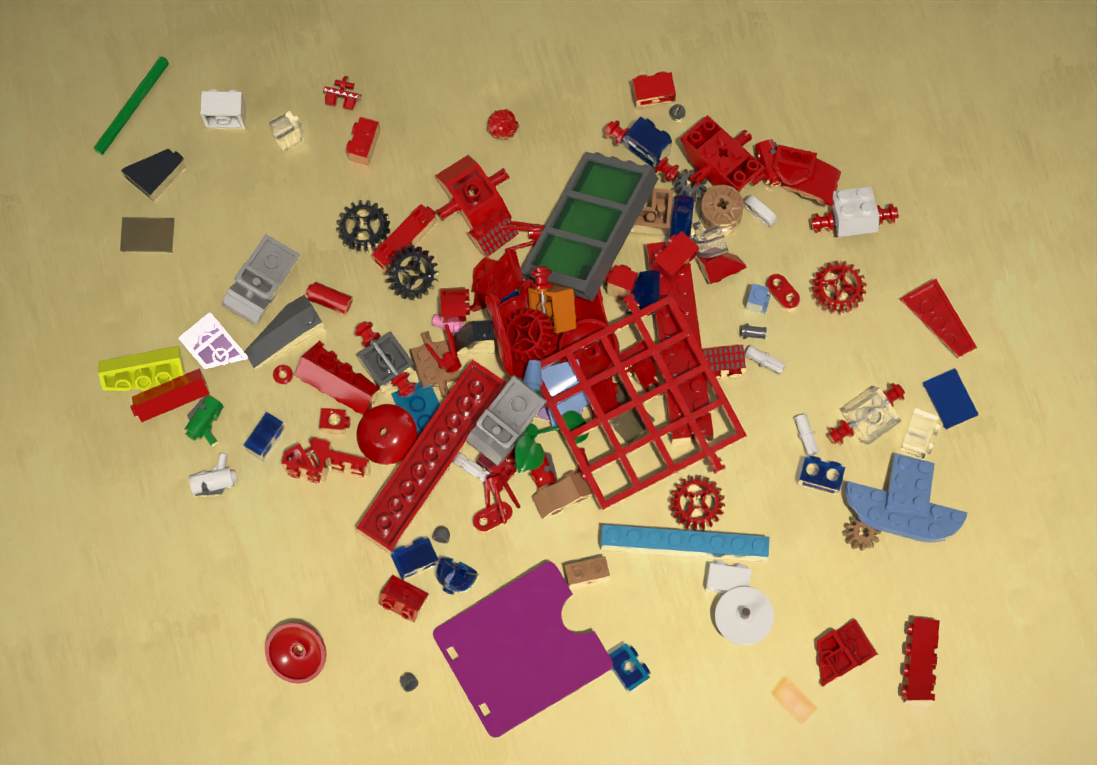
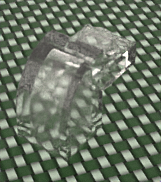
M700 221L692 224L694 232H691L689 238L700 247L698 257L711 258L729 252L720 226L704 231Z

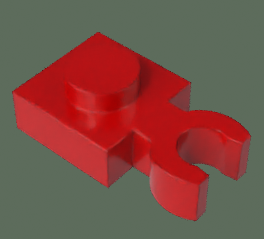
M650 358L631 367L637 382L646 393L649 392L648 387L650 384H654L656 388L659 387V383L654 378L658 374Z

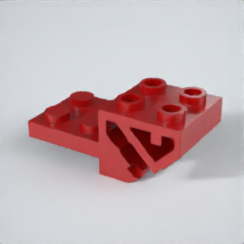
M317 438L310 440L311 447L305 451L301 444L285 451L281 463L289 477L300 479V476L308 478L309 482L319 484L320 481L326 482L330 467H332L333 471L344 473V471L352 472L353 476L364 478V475L370 477L372 469L369 459L336 452L333 450L331 442ZM311 453L315 454V456H316V458H317V460H318V463H317V461L315 460L314 456H313V455L310 456L311 459H312V461H313V463L315 464L316 468L313 467L310 458H308L309 454H311Z

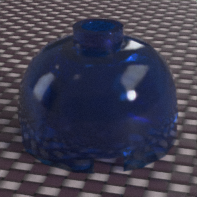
M441 557L436 569V578L438 583L443 586L442 590L451 595H454L455 592L463 593L470 590L478 578L479 574H477V571L465 563L452 562V558Z

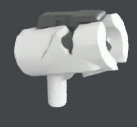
M219 454L218 464L212 471L206 472L204 470L189 476L190 487L194 496L198 498L222 495L225 489L234 487V483L237 482L235 470L231 471L230 467L225 468L227 454Z

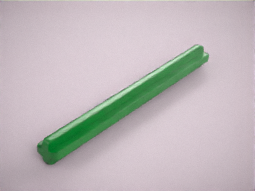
M162 56L158 58L94 146V150L98 154L103 155L169 65L166 58Z

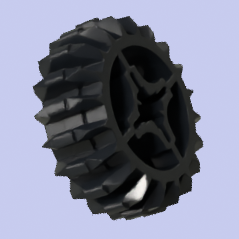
M359 200V205L356 206L352 202L351 209L345 206L346 213L340 212L341 219L337 220L339 227L336 230L337 233H340L339 239L344 240L343 245H349V250L352 251L356 248L357 253H360L364 249L365 253L368 254V248H372L375 251V245L379 246L382 243L381 240L385 241L388 238L386 234L391 232L388 228L391 226V222L387 220L389 216L387 213H384V208H378V203L375 202L371 206V202L367 200L366 205H363L362 200ZM360 214H369L365 217L359 216ZM378 219V221L380 222V227L378 232L375 234L372 227L375 225V221ZM353 220L355 227L349 234L347 231L348 225ZM360 224H361V225L364 224V226H365V224H366L368 230H367V229H363V228L361 229V228H360ZM361 237L369 238L366 240H359V238Z
M410 245L409 248L403 246L401 251L396 250V257H389L392 264L386 263L390 271L384 272L385 275H390V278L386 279L387 283H392L389 289L395 290V295H401L402 299L409 297L410 300H414L415 296L417 299H422V293L429 295L428 289L433 290L435 288L431 283L438 282V279L434 278V274H439V271L434 270L438 264L431 263L435 257L432 255L428 256V250L422 252V247L420 246L416 249L414 245ZM413 256L407 266H400L406 258ZM420 260H421L422 263L424 264L425 273L422 272L421 269H420V265H421V262H419ZM405 270L415 271V274H418L419 276H411L409 272ZM398 272L403 275L404 286L399 280ZM418 279L423 280L417 288L411 289Z

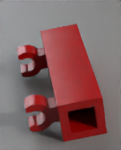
M420 204L371 254L372 260L384 271H390V268L386 266V263L392 264L389 257H396L395 251H401L403 246L407 248L410 245L415 246L437 223L434 210L429 206L425 207Z

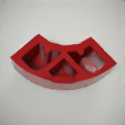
M465 287L440 288L442 323L467 322L466 315H470V303H466V301H470L469 289H465Z

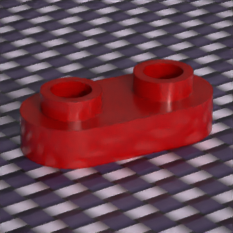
M771 275L766 284L768 292L783 309L787 311L796 309L800 302L798 292L783 275ZM779 281L781 285L775 286L773 282ZM792 296L794 300L788 301L786 297Z
M502 502L506 512V521L509 522L513 516L512 507L508 503ZM498 503L475 515L473 523L477 531L487 533L503 525L502 518L498 514L500 512ZM481 520H487L488 524L482 526L480 522Z

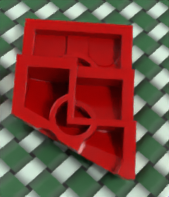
M816 158L812 178L796 186L782 183L781 186L786 191L798 192L802 197L816 199L820 204L833 206L834 200L832 197L834 191H837L841 171Z
M509 249L498 261L484 257L473 269L471 292L474 293L473 305H470V311L476 312L487 307L484 298L486 292H491L499 300H502L524 282L515 250Z
M857 619L849 622L839 630H832L817 640L822 687L842 678L879 655Z

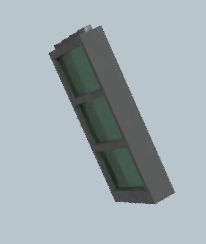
M586 151L521 269L523 277L526 280L531 279L536 283V277L531 275V271L535 270L536 266H547V269L552 270V274L548 276L549 282L556 286L573 288L574 296L593 301L659 179L654 169L646 164L642 166L630 160L626 162L614 156L606 157L599 152L591 153Z

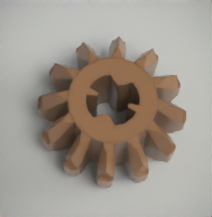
M853 518L852 524H847L846 526L849 531L845 533V537H852L847 543L849 545L855 543V550L859 546H861L863 552L866 551L867 546L873 549V543H878L880 540L876 536L880 535L881 531L874 530V528L869 527L860 519L858 521L856 518ZM860 530H861L862 532L866 531V532H867L866 536H864V535L860 536V535H859Z

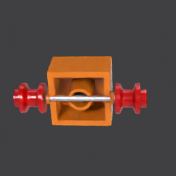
M536 266L535 270L531 271V275L536 277V283L532 284V288H528L530 308L538 309L548 315V319L552 320V326L556 330L552 333L555 337L556 333L576 329L573 288L553 285V283L548 281V276L552 274V270L547 269V266ZM553 344V347H548L549 354H553V351L557 350V345Z

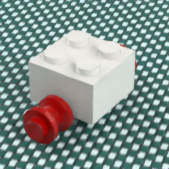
M871 186L838 190L833 193L834 204L831 206L832 213L831 211L827 212L826 216L822 217L818 213H814V218H811L812 230H816V233H820L821 229L828 228L832 232L835 225L838 237L878 232L879 225H882L883 221L889 220L891 224H894L895 219L899 218L897 207H894L893 204H889L888 208L882 209L880 205H876Z

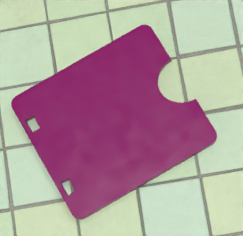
M553 562L542 564L434 630L433 637L486 731L493 738L503 736L608 673L613 668V661L595 631L587 634H576L568 630L564 625L562 610L567 600L573 596V593ZM454 647L459 656L454 661L447 649ZM486 703L491 712L486 717L479 707Z

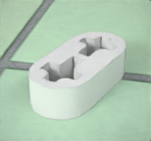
M749 195L743 201L744 207L766 226L771 227L778 220L777 216L753 195Z

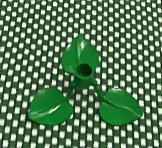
M570 410L562 415L570 432L587 424L582 415L576 411ZM530 423L524 431L525 434L516 442L515 458L518 473L533 470L542 465L544 451L540 444L535 443V438L539 434L559 430L558 426L538 430L536 425ZM589 432L574 439L576 444L586 440Z

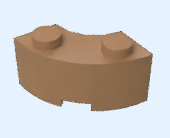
M570 472L560 482L551 486L546 484L538 489L539 492L532 498L542 519L561 513L568 506L577 505L593 495L588 482L584 481L581 473Z

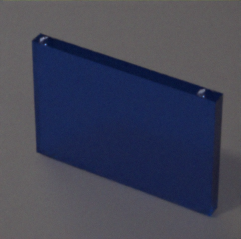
M956 368L922 383L945 430L979 416Z

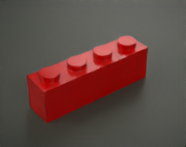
M319 340L301 356L294 376L364 416L373 407L380 388L363 374H356L352 369L353 366L348 362L342 363L338 360V355L332 350L328 352L324 348L325 344Z
M914 617L912 623H908L907 635H910V643H906L905 648L908 664H904L903 677H906V685H902L901 697L904 698V704L929 707L935 701V694L931 693V691L934 690L936 685V676L933 674V670L936 669L938 658L935 649L938 648L940 620Z

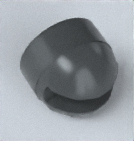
M676 104L671 107L670 117L672 120L681 121L685 118L686 110L684 106ZM677 108L680 109L678 116L675 115Z
M444 526L436 528L433 540L439 543H448L450 539L448 528Z
M406 673L400 679L401 687L406 692L413 691L419 683L411 673Z

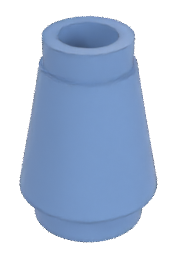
M529 360L523 382L536 392L540 391V387L543 386L541 362Z

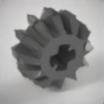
M684 169V175L679 173L678 179L673 181L675 185L673 191L678 193L677 198L685 197L684 201L686 203L689 198L695 203L696 197L702 199V192L707 191V187L704 186L707 183L706 179L699 186L694 185L697 179L693 183L691 182L690 175L696 172L695 169H692L691 173ZM691 183V186L693 185V188H689V185L687 186V184Z

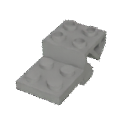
M265 234L248 261L243 264L235 277L237 282L228 289L222 301V306L257 326L278 295V289L299 260L300 254Z
M513 376L491 406L485 410L476 422V426L470 432L466 441L499 466L516 446L517 440L525 434L524 431L547 401L518 377Z

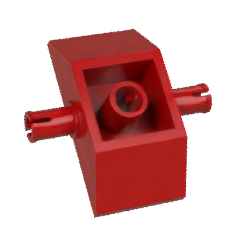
M710 116L704 117L680 139L690 163L698 169L694 174L690 175L691 182L693 183L697 179L694 185L699 186L701 182L708 178L715 186L727 185L740 192L765 170V167L743 148L745 144L752 140V135L748 133L745 136L748 131L743 130L737 137L732 138Z
M467 155L435 175V178L451 201L436 210L438 216H441L440 219L442 221L458 212L472 230L477 224L482 223L493 212L502 210L512 219L501 195L495 188L510 179L504 168L488 177L480 165Z

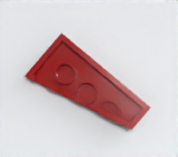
M937 279L901 298V301L959 359L977 349L976 344Z

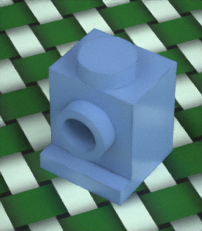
M753 283L746 309L765 314L771 296L767 294L768 287Z

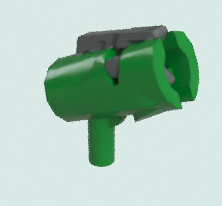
M210 395L204 396L187 415L189 422L184 428L187 431L185 435L193 441L201 440L204 436L211 447L215 446L218 441L211 432L212 424L218 420L224 408L223 404Z

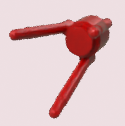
M512 221L516 226L501 225V229L529 231V239H533V241L506 248L505 252L509 249L518 250L535 245L545 225Z
M445 324L451 351L445 353L441 360L428 343L425 346L438 362L440 369L445 368L446 372L451 373L459 370L462 365L457 355L453 334L450 331L449 325Z
M493 473L486 476V481H484L486 508L490 507L491 490V493H495L502 522L507 524L500 492L504 490L503 486L516 507L520 508L521 506L507 483L506 476H502L501 473Z

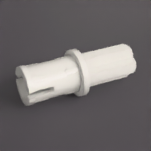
M750 345L745 354V357L761 364L760 367L765 366L778 374H781L785 368V363L770 356L769 352L766 354Z
M807 414L795 417L794 419L800 432L799 438H802L807 454L814 455L818 453L819 449L813 435L815 431L811 429Z

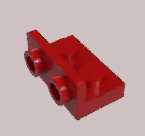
M392 575L381 592L378 604L384 609L391 610L400 615L405 620L415 622L420 610L429 597V593Z

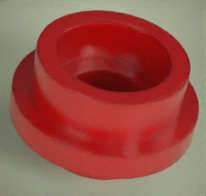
M279 365L273 371V378L276 383L286 385L292 381L293 371L287 365ZM281 373H287L285 378H280Z

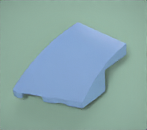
M568 362L553 365L542 370V379L552 398L579 384ZM582 392L557 405V408L561 415L570 410L579 412L589 405V401L585 393ZM548 407L552 427L558 426Z

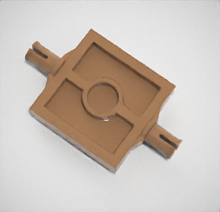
M429 331L423 332L421 336L424 345L410 350L422 389L431 386L439 387L442 397H447L449 394L447 384L461 377L460 369L451 373L446 372L445 368L440 369L438 362L425 345L428 343L442 360L443 355L451 351L448 340L432 342Z

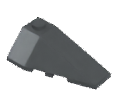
M303 295L287 304L249 345L244 353L248 356V360L253 368L256 369L324 330L323 322L313 305Z

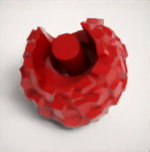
M508 109L495 110L488 120L487 129L498 139H511L519 128L515 115Z

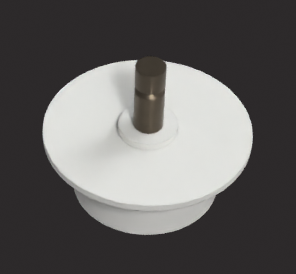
M737 587L729 590L720 598L715 610V621L720 633L730 642L738 645H752L764 639L770 632L774 622V610L769 599L761 591L752 587Z

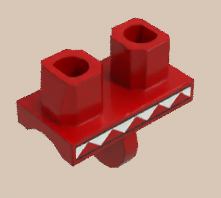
M344 76L342 81L335 80L334 85L341 86V89L324 86L323 92H326V104L337 106L340 95L345 97L343 108L355 110L358 100L362 98V94L346 91L347 88L354 90L355 87L354 83L349 82V76Z

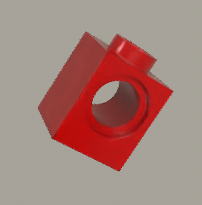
M321 408L319 426L321 433L346 435V429H350L351 417H348L346 410ZM334 418L341 419L340 424L336 426L331 425L330 422Z

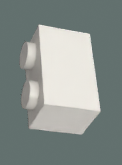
M722 561L710 563L706 591L725 594L737 587H749L752 569H747L748 566L742 564H735V567L727 566V563Z

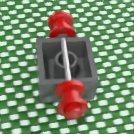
M364 321L356 327L355 335L357 337L362 336L364 339L362 345L367 347L357 354L362 366L382 393L392 386H398L400 389L398 395L400 397L405 396L408 398L416 392L417 384L415 382L410 383L408 380L409 374L416 370L411 358L392 332L379 339L381 335L379 332H373L372 322L367 323Z

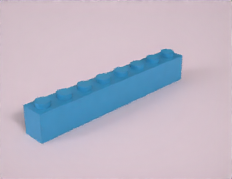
M603 525L601 550L767 562L770 537Z

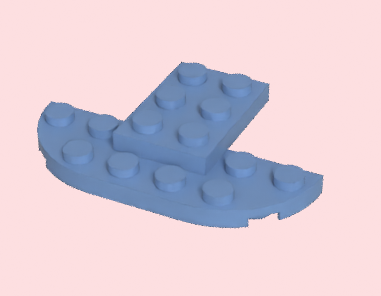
M898 453L893 455L888 491L850 481L845 486L847 502L850 508L852 507L859 515L858 518L863 523L876 530L927 543L945 541L960 530L967 517V512L930 503L935 463Z

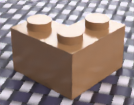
M654 188L652 206L643 207L630 232L669 236L673 190Z

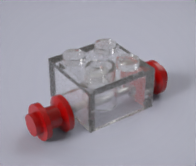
M891 383L889 385L890 390L887 392L882 391L880 387L872 385L839 409L846 421L842 419L839 421L840 426L838 428L831 427L828 429V437L831 442L841 446L844 444L843 439L846 436L852 438L854 433L861 443L867 445L877 440L901 422L893 408V402L897 399L899 401L905 399L904 389L899 384Z

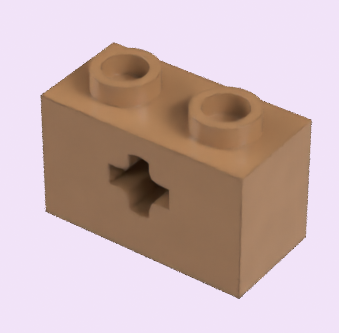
M606 556L565 565L566 578L570 589L610 581Z

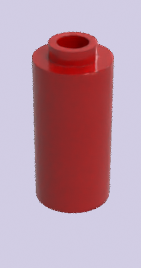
M318 282L310 284L306 291L309 301L345 316L348 314L353 302L352 296Z

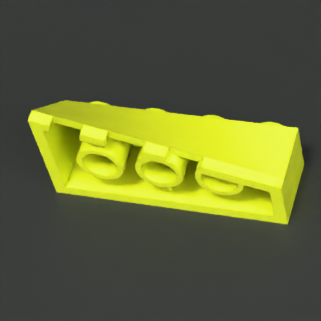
M179 346L102 360L98 364V374L104 391H130L131 389L146 391L185 375Z

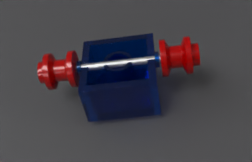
M641 116L630 129L625 128L623 130L619 127L620 121L618 120L609 122L605 128V136L607 138L613 136L618 146L625 142V148L644 163L651 166L656 175L662 173L665 176L664 181H674L680 173L678 171L679 166L677 164L671 166L668 163L669 158L667 157L671 154L672 139L666 131H660L650 119H644Z

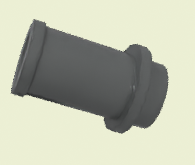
M746 323V325L741 326L740 337H744L745 340L747 338L765 340L767 328L749 326Z

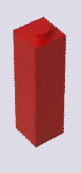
M199 368L132 396L133 405L130 408L134 417L138 416L142 423L209 395L208 384Z

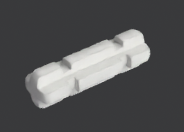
M460 453L454 463L459 467L463 466L466 472L475 478L479 477V480L484 483L486 481L485 477L491 473L487 470L483 471V467L471 459L467 460L468 457Z

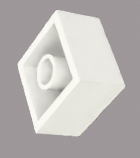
M210 89L207 92L202 91L200 115L206 128L245 129L247 106L242 92L237 90L219 92L214 89Z

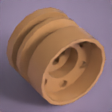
M716 185L710 188L704 194L701 203L700 220L704 228L711 234L718 236L734 232L740 225L744 209L741 194L735 188L727 185Z

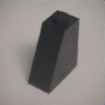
M166 149L124 167L121 172L124 178L154 202L186 167L181 154L177 151L173 153L170 149Z
M472 321L455 333L454 341L457 355L495 353L493 321Z

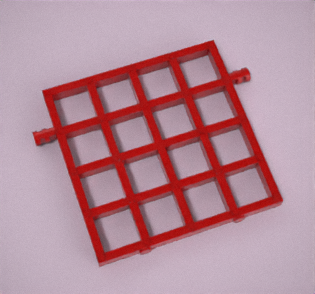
M634 294L625 297L623 302L628 304L627 309L628 311L631 310L632 315L540 361L542 371L566 358L579 382L577 386L552 398L542 379L543 386L540 387V392L547 401L545 404L546 408L549 407L582 471L580 473L584 481L588 482L602 511L708 457L711 461L709 463L710 466L714 467V474L725 470V465L721 464V457L718 458L716 453L747 437L672 294L642 310L638 308L639 303L634 300L636 298ZM669 306L682 332L655 345L642 319ZM635 324L648 349L621 363L608 336ZM687 340L700 366L673 379L660 353ZM601 341L614 367L586 380L573 354ZM652 357L666 383L638 396L625 370ZM704 373L718 400L691 413L678 386ZM619 375L631 401L604 414L591 388ZM670 391L684 417L656 430L643 404ZM584 392L597 418L570 432L557 405ZM722 407L736 434L709 447L696 420ZM636 408L650 435L622 448L609 422ZM688 425L702 451L675 465L661 438ZM602 426L615 452L588 466L574 439ZM654 442L668 469L640 483L627 455ZM620 460L633 487L605 500L592 473Z

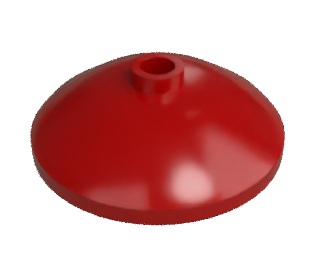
M597 319L577 321L576 329L564 331L559 342L558 352L608 327V325ZM614 333L608 336V339L619 357V341ZM601 341L573 354L575 359H578L586 380L614 367ZM591 348L595 349L593 355L588 354V351ZM566 358L561 360V363L568 362Z
M383 404L370 409L362 417L358 424L356 437L359 449L366 458L376 464L393 465L403 461L416 442L418 431L413 417L405 409L393 404ZM383 429H387L386 435H381Z
M288 622L278 626L269 635L265 645V656L269 667L279 678L290 683L301 684L313 680L321 673L326 663L327 652L323 639L312 627L300 622ZM298 646H301L303 648V651H300L298 649Z

